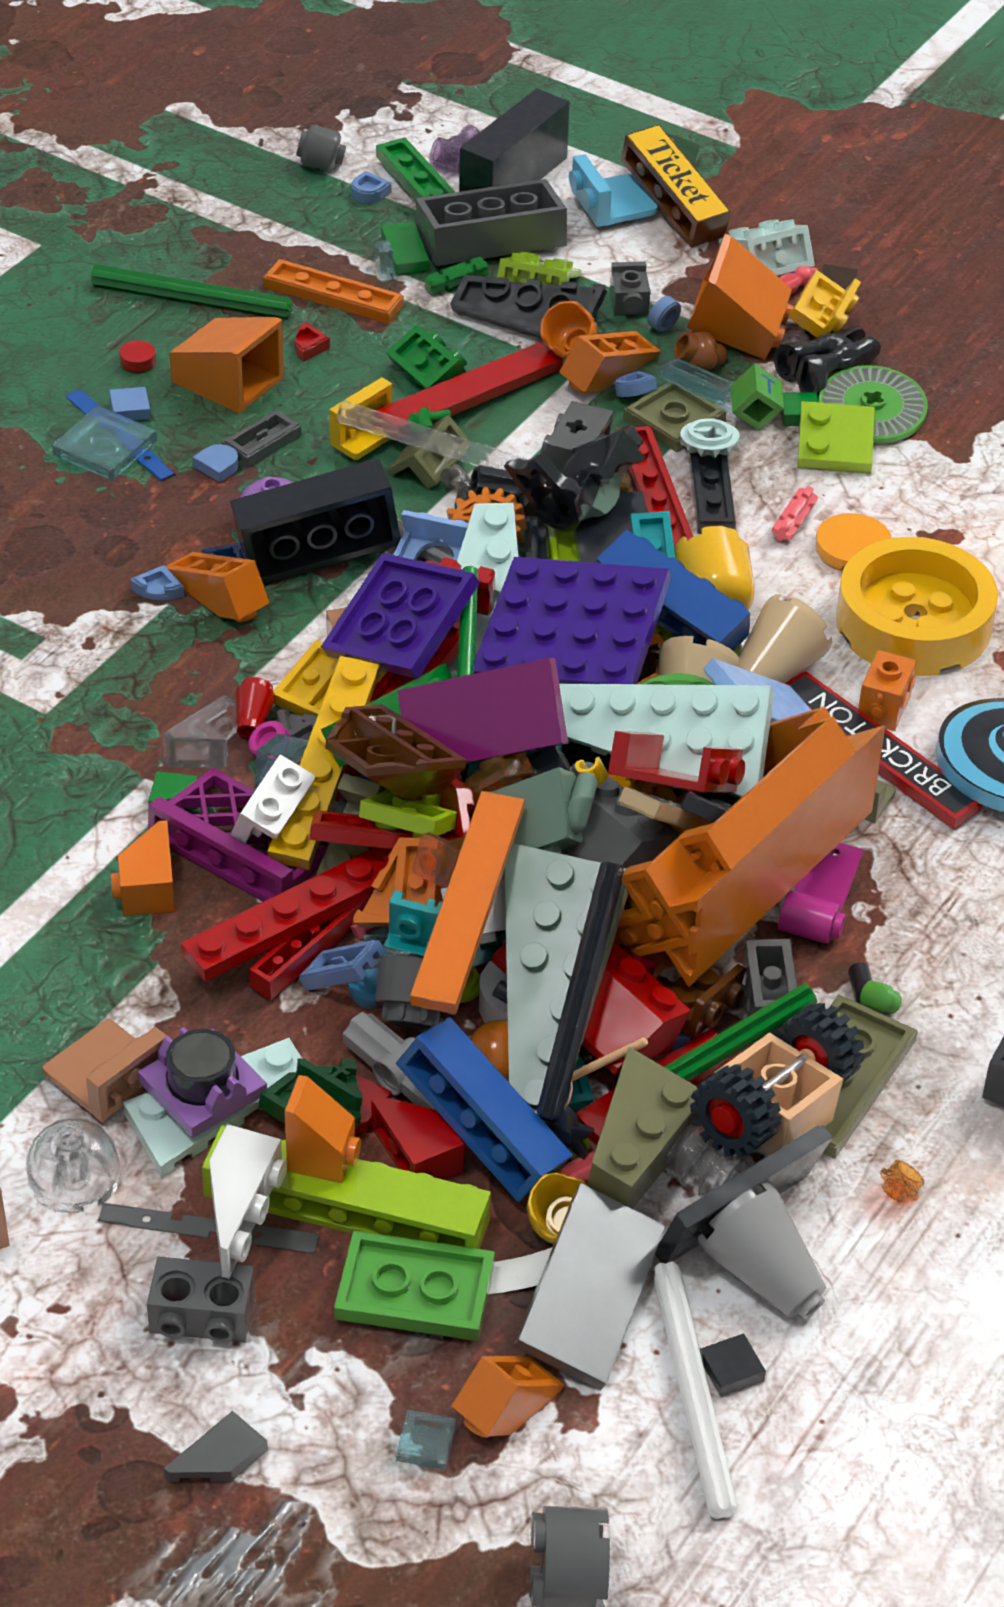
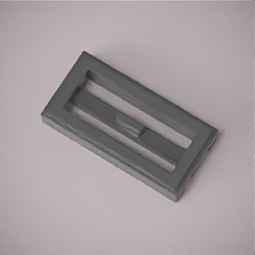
M274 410L223 440L222 445L234 448L238 453V461L242 459L243 466L249 468L302 436L301 425L278 410Z

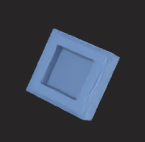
M145 387L109 390V401L114 422L151 419L150 405Z

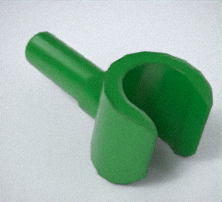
M423 407L418 413L409 414L411 432L422 434L433 429L432 422L440 420L447 415L451 417V411L447 409L433 412L428 407Z

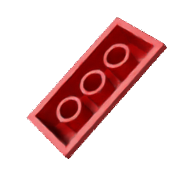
M505 942L493 954L490 961L507 975ZM613 942L582 1045L599 1059L634 1041L646 1038L648 1040L647 1046L637 1050V1052L652 1059L672 1049L691 1010L677 998L672 990L664 987L646 971L642 963L633 959L619 945ZM625 1057L606 1065V1067L614 1075L620 1073Z

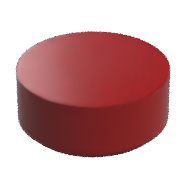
M131 341L124 344L119 350L120 364L127 371L141 373L150 370L156 364L155 348L146 341Z

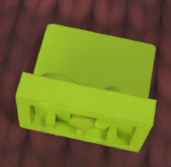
M512 252L511 257L500 259L497 277L508 278L510 282L525 283L527 279L541 280L542 284L561 285V282H569V278L580 277L582 270L572 268L573 261L553 258V260L545 259V262L539 261L540 255Z

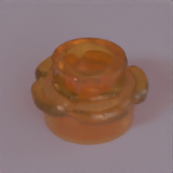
M895 1160L888 1169L882 1168L880 1175L884 1182L881 1187L889 1197L900 1203H904L906 1199L910 1201H917L919 1199V1190L925 1182L916 1169L901 1160Z

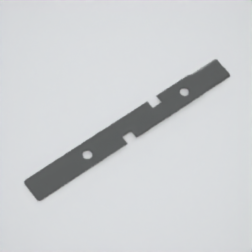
M104 1202L98 1221L126 1224L129 1227L208 1238L210 1232L217 1233L215 1219L183 1214L182 1221L172 1219V1212ZM144 1216H150L151 1220L149 1222H144L142 1218ZM255 1225L251 1232V1235L255 1232L261 1234L260 1238H253L252 1236L251 1245L306 1253H315L319 1235L316 1233Z

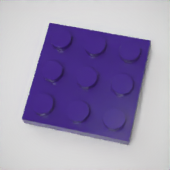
M382 553L321 645V648L328 657L339 659L340 656L380 664V670L419 679L480 582L472 572Z

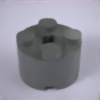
M543 1506L542 1513L532 1512L531 1544H533L534 1553H540L539 1565H530L529 1597H531L532 1607H605L602 1599L608 1600L610 1538H603V1525L599 1523L609 1524L607 1508Z

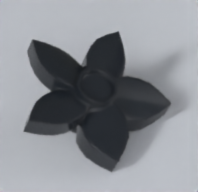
M569 1106L563 1110L558 1123L544 1121L568 1149L571 1147L574 1153L583 1160L587 1158L588 1150L583 1140L592 1135L594 1128L578 1122L577 1114Z

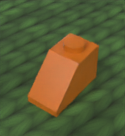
M167 820L158 821L118 855L119 873L111 874L113 899L122 900L123 916L175 912Z
M299 1075L285 1109L287 1171L342 1183L348 1165H356L361 1149V1138L355 1137V1117L309 1077Z
M482 1356L451 1406L465 1417L463 1420L464 1425L478 1436L488 1438L489 1436L512 1435L561 1392L564 1384L530 1356Z

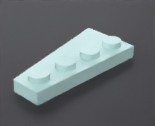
M290 1038L241 1056L267 1083V1088L289 1072H296L297 1060L302 1058ZM149 1092L123 1102L124 1115L161 1178L175 1170L174 1164L188 1154L194 1157L208 1148V1141L217 1135L221 1125L227 1126L228 1124L240 1127L244 1124V1117L259 1108V1099L211 1128L191 1138Z

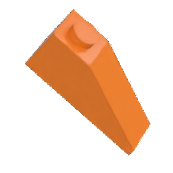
M637 331L579 336L559 373L569 380V385L574 390L580 393L587 394L589 392L604 391L614 385V381L617 378L633 373L656 359L661 351Z
M191 552L165 566L184 586V590L218 617L235 619L236 622H244L254 618L258 614V609L270 603L255 560Z

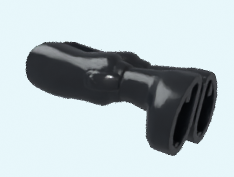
M852 327L834 333L823 334L814 338L813 341L790 342L776 349L774 365L781 378L788 380L797 377L800 392H817V396H819L820 391L827 387V374L832 371H841L868 364L879 355L881 345L877 339L871 336L865 337V331L861 327Z

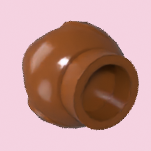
M698 331L693 334L683 332L678 337L674 347L675 358L683 362L687 371L696 375L711 370L715 366L723 365L728 357L726 348L720 343H716L714 337L706 331Z

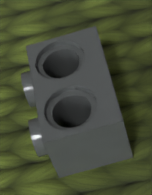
M157 1256L147 1300L149 1333L161 1334L170 1338L186 1336L206 1338L219 1343L229 1341L246 1343L255 1299L254 1266L236 1264L228 1279L222 1277L220 1262Z

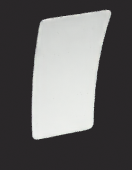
M552 1248L518 1258L494 1262L488 1294L504 1293L537 1286Z

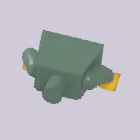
M600 757L595 758V764L590 768L587 767L584 760L577 761L575 764V768L579 773L577 779L574 773L558 767L490 792L525 799L524 812L513 843L562 854V851L581 844L583 840L582 831L586 828L597 786L603 784L608 777V772Z

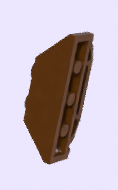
M383 704L345 707L341 719L335 724L326 739L325 748L367 778L395 793L399 799L406 801H419L424 795L440 794L466 766V759Z

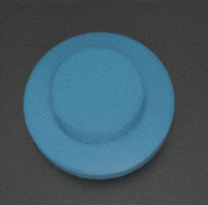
M373 967L372 969L364 970L367 975L362 980L348 983L349 994L355 1003L367 1009L381 1006L374 1002L379 968Z

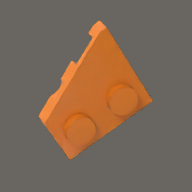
M399 838L389 855L387 866L379 872L372 884V887L375 888L363 911L357 910L353 923L359 927H389V902L395 890L403 892V899L427 905L429 898L436 900V907H438L441 901L446 842L441 838Z

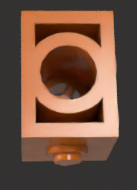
M878 650L862 683L858 709L881 726L886 725L885 729L896 731L915 686L916 677L914 674L917 660Z

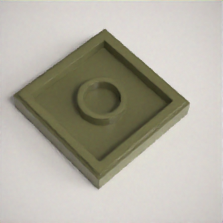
M672 379L657 388V390L652 391L624 408L623 419L635 427L651 426L657 441L678 452L684 448L681 445L680 432L685 425L700 419H717L725 422L727 411L677 380Z

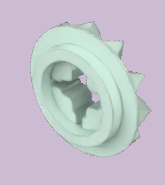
M717 419L696 420L685 425L680 432L681 445L687 447V452H698L700 457L711 455L716 458L718 454L729 455L732 450L738 448L740 438L739 432L735 427Z

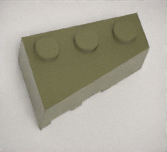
M628 1047L592 1160L588 1187L633 1209L698 1128V1126L695 1127L693 1118L698 1113L690 1111V1104L695 1101L691 1096L693 1091L697 1089V1086Z

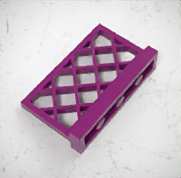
M215 768L210 769L169 801L159 796L148 805V830L158 821L167 820L170 850L262 901H266L301 884L316 872L330 843L320 841L325 846L317 848L310 870L297 868L293 871L268 856V849L272 838L265 833H262L259 838L252 834L245 844L232 837L231 833H225L214 827L233 825L234 828L240 813H237L236 806H246L255 792L252 788ZM212 785H215L225 790L228 794L204 795V792ZM230 806L231 813L207 814V807ZM182 808H200L201 814L192 815ZM247 844H266L267 851H258Z

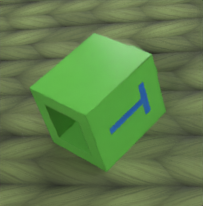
M755 363L730 386L732 413L759 431L784 409L782 381Z

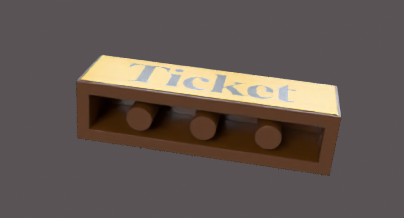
M659 124L625 135L620 160L688 245L692 248L724 237L731 214L728 205L719 198L711 188L710 183L701 176L691 160L682 153L673 138Z

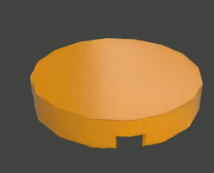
M844 513L831 516L821 523L816 532V552L824 562L833 568L842 570V567L859 550L875 542L891 539V533L884 524L875 518L863 514Z

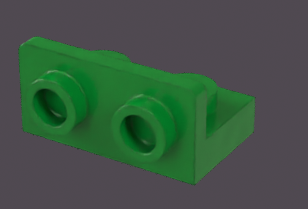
M418 324L386 352L390 360L424 390L466 373L464 367L467 365V362L463 356L454 348L448 351L445 348V342L435 331L432 330L428 334Z

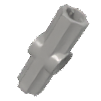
M361 1012L352 1018L349 1026L343 1032V1043L372 1067L374 1076L380 1086L392 1091L394 1096L400 1093L404 1094L415 1105L435 1109L395 1064L415 1038L409 1037L403 1040L372 1013L365 1014Z

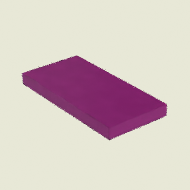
M545 658L397 690L401 717L464 757L466 764L568 744L555 658Z

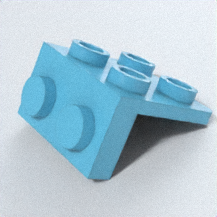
M586 154L573 156L572 171L569 172L571 191L597 227L611 226L615 223L633 219L640 220L657 213V204L632 174H623L603 179Z

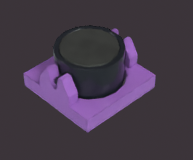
M183 1027L180 1029L178 1037L174 1040L169 1036L165 1037L158 1051V1060L138 1071L139 1083L191 1138L260 1098V1093L267 1089V1083L235 1051V1047L230 1039L213 1028L210 1030L195 1029L189 1031Z

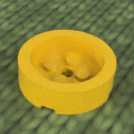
M922 537L886 539L859 550L845 565L840 581L836 624L839 633H844L851 642L850 649L871 664L877 651L881 650L917 660L915 676L939 675L940 669L958 665L961 669L968 666L986 650L992 634L998 601V589L987 567L972 554L957 546ZM916 611L920 612L919 619L908 617L909 615H915Z

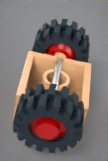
M817 1003L815 1006L810 1004L783 1023V1027L778 1030L776 1036L768 1033L700 1083L692 1093L691 1098L695 1101L690 1104V1111L698 1113L693 1118L695 1127L703 1126L704 1131L700 1133L703 1139L706 1140L711 1137L714 1140L711 1147L716 1151L724 1147V1155L729 1157L736 1154L737 1158H741L751 1154L757 1148L767 1155H771L817 1125H824L825 1127L834 1117L842 1083L859 1071L861 1068L859 1064L864 1061L865 1054L859 1052L864 1048L863 1040H855L854 1037L860 1033L856 1025L849 1028L846 1024L850 1018L845 1013L838 1017V1008L832 1005L826 1009L825 1003Z

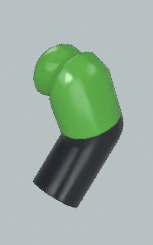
M855 963L850 966L848 975L857 1003L876 1012L893 1014L899 1010L902 1004V997L899 992L893 990L887 984L873 981L867 964Z

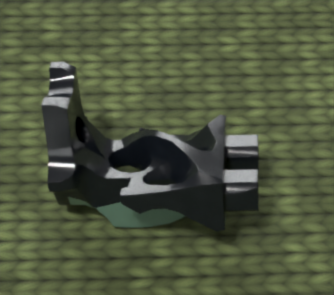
M629 425L609 435H602L595 438V440L572 448L573 455L568 459L561 472L544 453L534 456L530 460L521 458L509 460L503 467L529 502L523 508L527 515L537 516L551 528L558 531L571 532L584 519L603 516L614 507L619 498L623 474L631 465L643 462L645 458L639 451L643 439L635 428Z

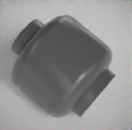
M312 125L308 128V131L302 130L296 156L301 157L300 161L304 167L329 173L333 170L335 164L342 165L346 145L340 144L341 135L338 131Z

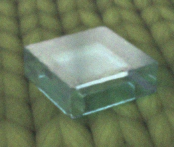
M407 1409L396 1451V1461L446 1470L456 1431V1418Z

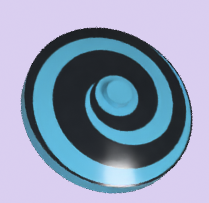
M1004 698L981 699L958 707L945 718L940 727L936 743V758L943 774L954 787L972 800L1004 812Z

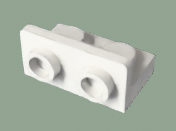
M279 755L240 813L230 835L245 844L252 834L259 838L262 833H265L271 838H277L312 785L315 776L284 756Z

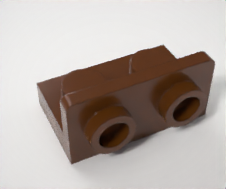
M737 964L723 977L708 969L690 987H688L682 976L670 985L668 989L672 990L677 998L691 1010L680 1032L695 1039L707 1027L714 1028L721 1019L722 1014L729 1008L735 1009L742 1001L746 991V986L742 984L746 968Z

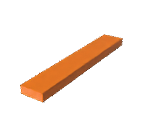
M481 791L410 994V1005L456 1014L524 812L525 799Z

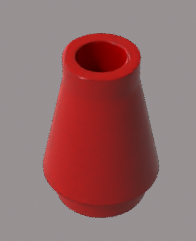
M249 677L244 679L236 689L238 722L236 732L242 738L250 739L253 731L259 725L265 723L276 699L273 686L269 681L259 677Z

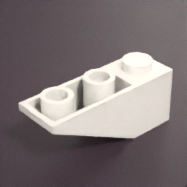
M227 1124L209 1162L222 1277L229 1279L237 1261L244 1262L248 1256L252 1242L251 1232L255 1224H263L269 1209V1195L273 1187L280 1188L287 1170V1161L282 1160L281 1139Z

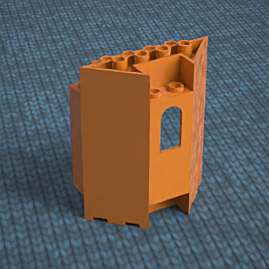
M825 706L771 722L764 771L769 773L714 823L684 831L654 860L629 866L623 872L621 882L637 905V908L630 909L628 894L614 942L617 945L621 944L629 948L631 952L638 956H644L656 962L654 978L658 977L666 968L676 966L684 981L690 987L872 812L886 725L846 736L834 716H830Z

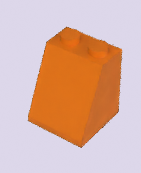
M725 233L702 281L686 328L695 332H709L715 340L765 360L771 347L777 349L784 336L785 329L781 328L780 325L787 323L788 316L793 308V305L788 303L792 289L736 239Z
M278 317L214 318L170 352L171 382L240 414L284 379L282 319Z

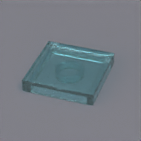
M97 405L53 443L52 450L54 456L113 481L157 441V432L155 429Z

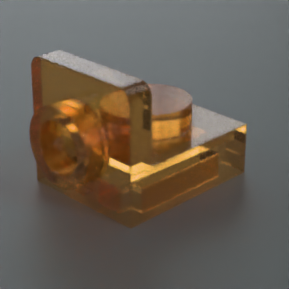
M526 753L505 757L498 755L482 762L479 765L481 771L467 778L472 793L480 794L481 791L492 792L514 784L534 772Z
M431 832L422 834L412 868L413 873L443 888H447L466 836L447 841Z

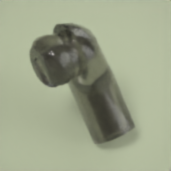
M452 464L450 468H444L440 474L441 481H445L444 486L447 488L456 487V499L461 498L464 501L469 499L468 491L471 478L464 467Z

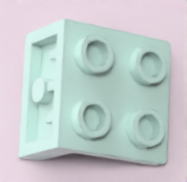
M778 219L759 223L758 228L749 229V227H741L728 231L730 236L736 239L775 275L793 272L800 266H815L808 225H795L794 220L779 222Z

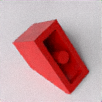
M382 1096L371 1099L372 1130L398 1169L414 1173H426L442 1180H448L463 1173L464 1153L467 1152V1144L437 1110Z

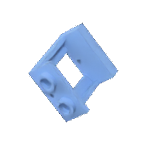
M403 510L401 515L405 531L393 555L416 560L425 549L432 546H443L453 553L454 560L458 559L468 527L467 522L435 517L423 512L416 513Z

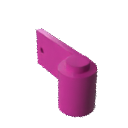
M839 843L796 884L794 891L790 890L785 897L779 917L778 931L828 945L832 937L840 939L846 920V914L842 913L861 861L863 849Z

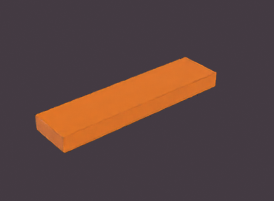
M281 259L263 277L264 288L387 324L393 320L404 306V295Z

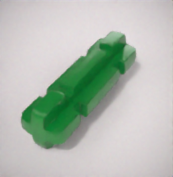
M475 257L468 260V264L462 262L440 270V274L438 272L431 273L424 278L425 289L431 295L444 292V287L449 290L459 286L464 275L486 276L488 273L487 262L482 257Z

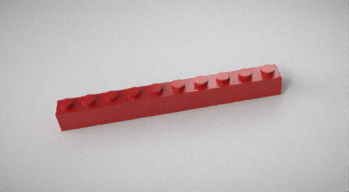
M369 900L275 946L249 969L250 988L269 1000L275 998L301 975L321 951L331 949L351 931L350 926L353 924L355 913L357 910L363 911Z

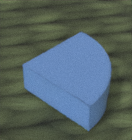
M165 565L130 579L131 590L147 599L168 601L185 597L184 586Z

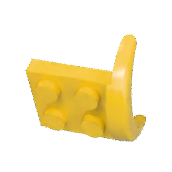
M315 640L274 689L276 696L275 705L297 715L303 716L306 713L318 716L339 660L326 655L321 648L323 642ZM380 670V675L377 680V683L381 680V678L386 674L387 671Z

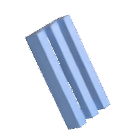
M379 940L321 951L301 973L299 981L309 991L362 980L367 975L364 970L372 969L377 964L374 959L381 958L387 951Z

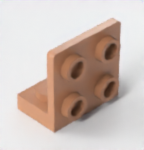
M106 1019L42 1066L43 1075L98 1120L103 1122L123 1107L124 1101L137 1097L146 1090L138 1081V1071L158 1060V1051L167 1035L157 1027H153L143 1036L134 1038L113 1020Z

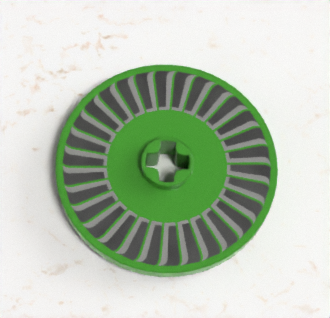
M871 365L851 367L832 375L827 379V387L820 391L818 403L875 407L873 444L893 443L910 437L923 425L928 409L926 395L913 379L899 371Z

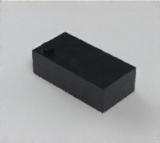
M537 88L460 147L459 192L541 180L566 160L570 101Z
M379 458L230 500L243 559L255 560L263 584L397 546L401 539L392 488Z

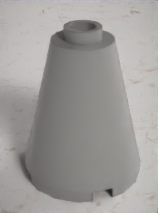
M764 1182L761 1184L765 1192L756 1195L752 1189H749L722 1209L709 1222L714 1232L708 1239L701 1232L698 1237V1245L706 1254L786 1316L792 1318L799 1314L802 1319H805L816 1312L825 1302L821 1295L826 1290V1285L777 1189L772 1183Z

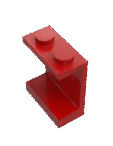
M615 731L608 770L610 775L700 792H737V786L741 784L744 778L745 761L742 759L744 749L703 747L699 776L659 769L664 735L633 731Z

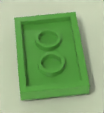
M353 1230L334 1306V1319L479 1341L494 1267L495 1251Z

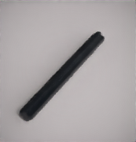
M602 862L599 867L537 1107V1115L544 1121L558 1123V1119L561 1117L565 1107L622 884L621 879L624 868L617 863Z

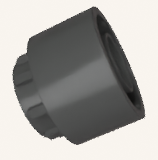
M408 956L381 957L374 1002L383 1006L381 1017L385 1023L429 1030L440 1023L441 1014H449L410 1005V994L423 958Z

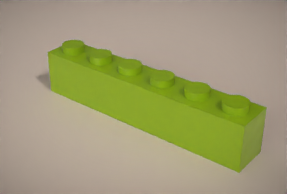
M221 1125L202 1166L204 1197L211 1199L209 1160L226 1128ZM281 1140L282 1160L287 1161L286 1140ZM358 1159L355 1166L348 1165L342 1183L286 1170L285 1178L280 1188L273 1187L269 1195L268 1213L350 1234L355 1230L480 1249L490 1222V1191L479 1189L470 1184H458L434 1178L426 1173L409 1172L389 1167L381 1162H369Z

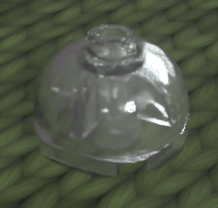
M67 1118L57 1120L44 1127L30 1144L26 1158L27 1180L29 1187L34 1192V1198L39 1204L55 1212L72 1214L84 1212V1205L92 1204L98 1200L99 1206L106 1202L118 1188L121 1168L114 1140L101 1126L87 1119Z

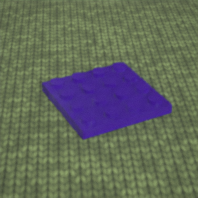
M514 557L474 661V674L545 658H555L559 684H637L671 582L669 569Z

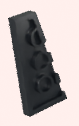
M464 275L450 305L454 312L541 338V319L549 308L559 302L576 301L589 311L595 319L607 294V288L604 284H593V287H580L575 282H561V285L542 284L541 280L527 279V282L522 283L510 282L508 278Z

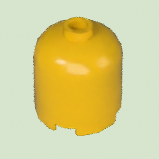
M710 526L701 528L702 534L692 537L688 541L686 537H682L674 547L675 558L688 571L699 578L709 580L718 591L730 599L740 601L749 610L754 601L755 585L749 546L747 542L739 538L738 531L723 526Z

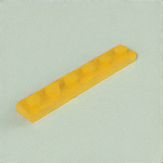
M344 656L339 657L299 765L312 773L315 779L278 837L272 838L268 849V856L281 864L310 870L320 842L309 840L314 812L317 810L331 811L338 792L337 787L347 767V764L339 767L333 753L325 748L326 740L320 729L341 719L345 707L365 706L370 703L380 675V664Z

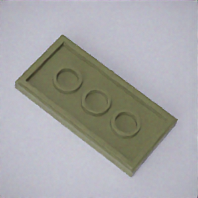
M839 994L831 1005L838 1008V1017L845 1013L850 1018L846 1023L849 1028L856 1025L860 1033L854 1037L855 1040H863L864 1048L859 1052L865 1054L864 1061L859 1064L861 1066L859 1071L842 1083L833 1120L825 1126L833 1138L823 1154L834 1159L841 1152L914 1045L918 1030Z

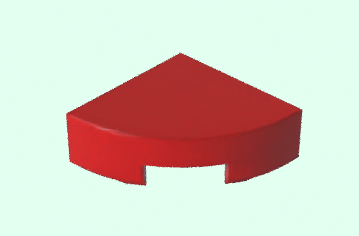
M308 322L298 328L295 338V353L302 362L330 348V337Z

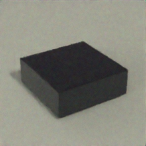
M744 1333L700 1348L704 1369L720 1397L765 1381L766 1370Z

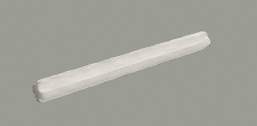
M672 1261L666 1264L659 1263L654 1268L653 1278L709 1515L714 1519L729 1518L735 1514L737 1502L680 1267Z

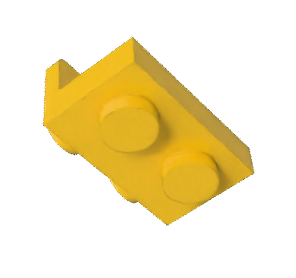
M816 270L807 282L788 317L815 337L830 333L831 330L837 332L843 327L849 317L847 314L859 299L855 292L861 282L855 278L844 290Z
M381 377L329 409L331 446L352 459L358 460L393 438L390 433L373 421L374 410L392 403L391 382Z

